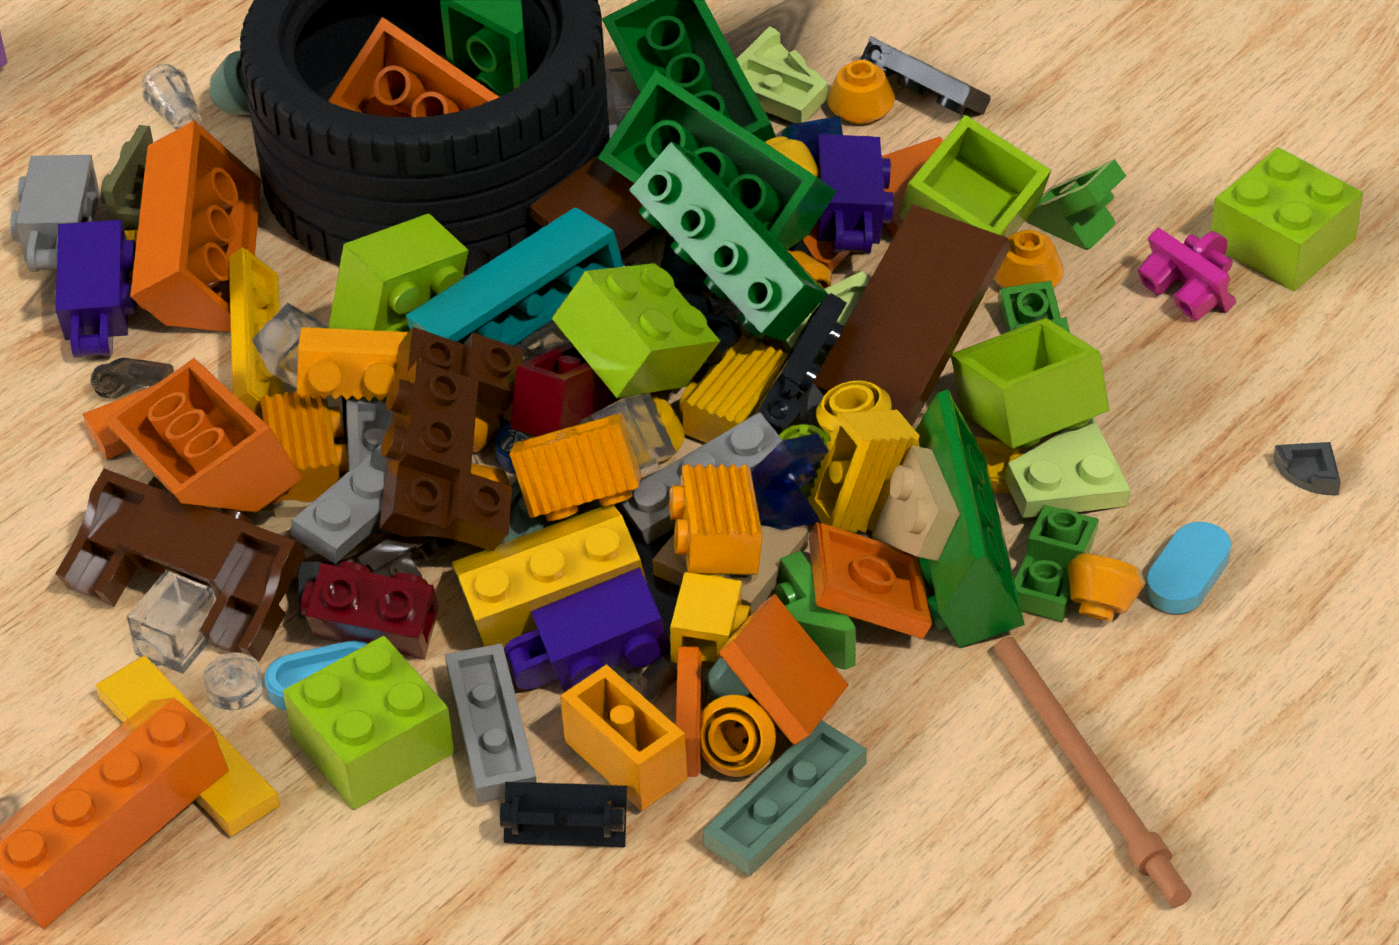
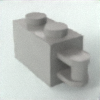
M92 155L31 156L27 176L19 178L18 197L20 207L19 210L12 211L10 227L13 240L20 241L24 259L30 272L57 270L58 224L94 222L100 192Z

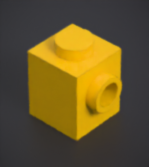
M684 572L670 626L671 663L678 664V647H699V651H702L703 668L712 669L721 657L718 651L751 615V606L742 605V581L727 579L714 574L701 575Z

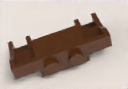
M415 327L411 328L399 344L396 378L389 389L386 400V409L391 411L392 415L391 425L385 433L381 446V456L387 458L379 529L404 537L436 536L449 538L494 551L509 534L512 486L471 473L477 402L506 411L513 403L517 365L522 363L523 349L476 333H472L465 343L462 344Z
M104 468L90 491L87 509L78 534L55 574L68 589L114 607L136 569L217 599L200 628V633L210 645L259 664L286 615L279 604L306 555L295 540L253 525L248 517L237 510L221 508L220 512L205 506L182 504L171 493Z

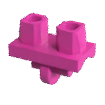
M1158 227L1148 237L1152 253L1137 270L1144 287L1156 295H1161L1175 280L1181 282L1184 286L1173 296L1176 306L1195 322L1215 306L1227 313L1237 303L1236 298L1228 293L1230 277L1227 272L1231 269L1233 261L1225 256L1228 244L1227 239L1223 235L1212 231L1199 239L1191 234L1185 239L1183 244Z

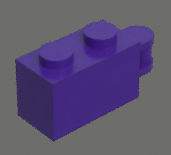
M818 134L815 162L819 167L820 179L837 192L816 222L817 240L832 241L833 252L859 251L862 254H870L872 244H880L883 223H891L893 218V192L884 191V189L889 188L890 158H882L880 137Z
M121 220L58 224L56 313L65 340L71 341V350L74 358L112 355L113 336H127L129 314H137V303L130 297L132 283H129V271H133L136 242L135 240L126 239Z
M640 567L532 610L531 612L538 629L510 640L504 647L507 663L518 688L525 690L533 689L558 679L564 693L606 664L617 674H621L635 667L649 665L656 659L671 653L669 637Z

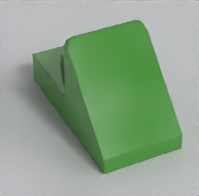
M1114 159L1054 185L1042 195L1040 203L1026 219V222L1082 249H1091L1115 225L1114 218L1105 206L1115 197L1111 190L1126 177V174Z
M801 551L780 558V584L776 585V596L835 668L846 670L856 666L855 625L847 615L816 606L812 566Z

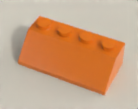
M382 17L332 94L329 102L365 114L386 117H426L466 110L497 99L499 96Z
M195 120L147 147L130 297L142 309L149 311L166 326L231 332L229 256L241 247L255 255L261 178Z
M195 358L104 420L109 429L182 504L258 512L263 507L276 504L288 495L290 488L303 480L271 428Z
M174 697L151 700L0 826V890L41 928L45 929L198 798L202 792L229 771L213 729Z

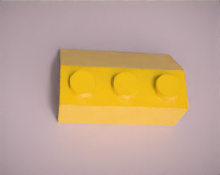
M614 505L599 507L499 544L494 551L486 549L452 562L484 647L502 643L504 648L510 640L538 629L531 612L532 610L639 567L645 578L641 559L621 513Z

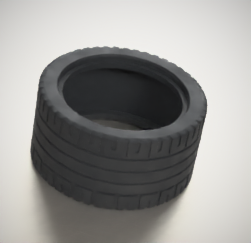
M254 0L243 22L240 35V56L263 191L268 206L275 215L276 220L283 228H286V232L295 240H299L301 245L310 251L315 250V254L326 260L333 259L335 264L340 265L343 245L345 243L429 213L469 250L464 273L467 272V275L542 229L543 227L530 217L529 206L600 154L610 140L602 16L598 0H521L528 80L505 95L482 105L458 112L426 117H386L365 114L329 102V99L382 17L447 60L440 0Z

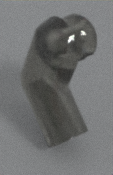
M123 357L109 364L97 366L92 371L90 382L100 397L117 399L141 387L156 385L173 373L174 369L169 363Z
M658 657L641 675L631 672L626 674L620 666H610L612 670L651 704L659 699L677 681V668L664 657Z

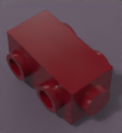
M341 562L339 566L321 563L316 582H307L301 601V614L306 616L313 637L336 642L362 641L369 644L384 635L401 655L420 659L426 658L439 610L434 585L428 584L425 579L410 573H397L394 577L374 574L368 567L354 562Z

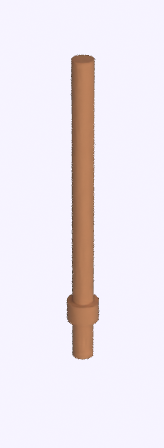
M1013 637L1001 639L994 648L995 653L1129 845L1127 854L1142 875L1152 878L1171 907H1178L1186 903L1192 893L1170 862L1172 853L1157 832L1148 831Z

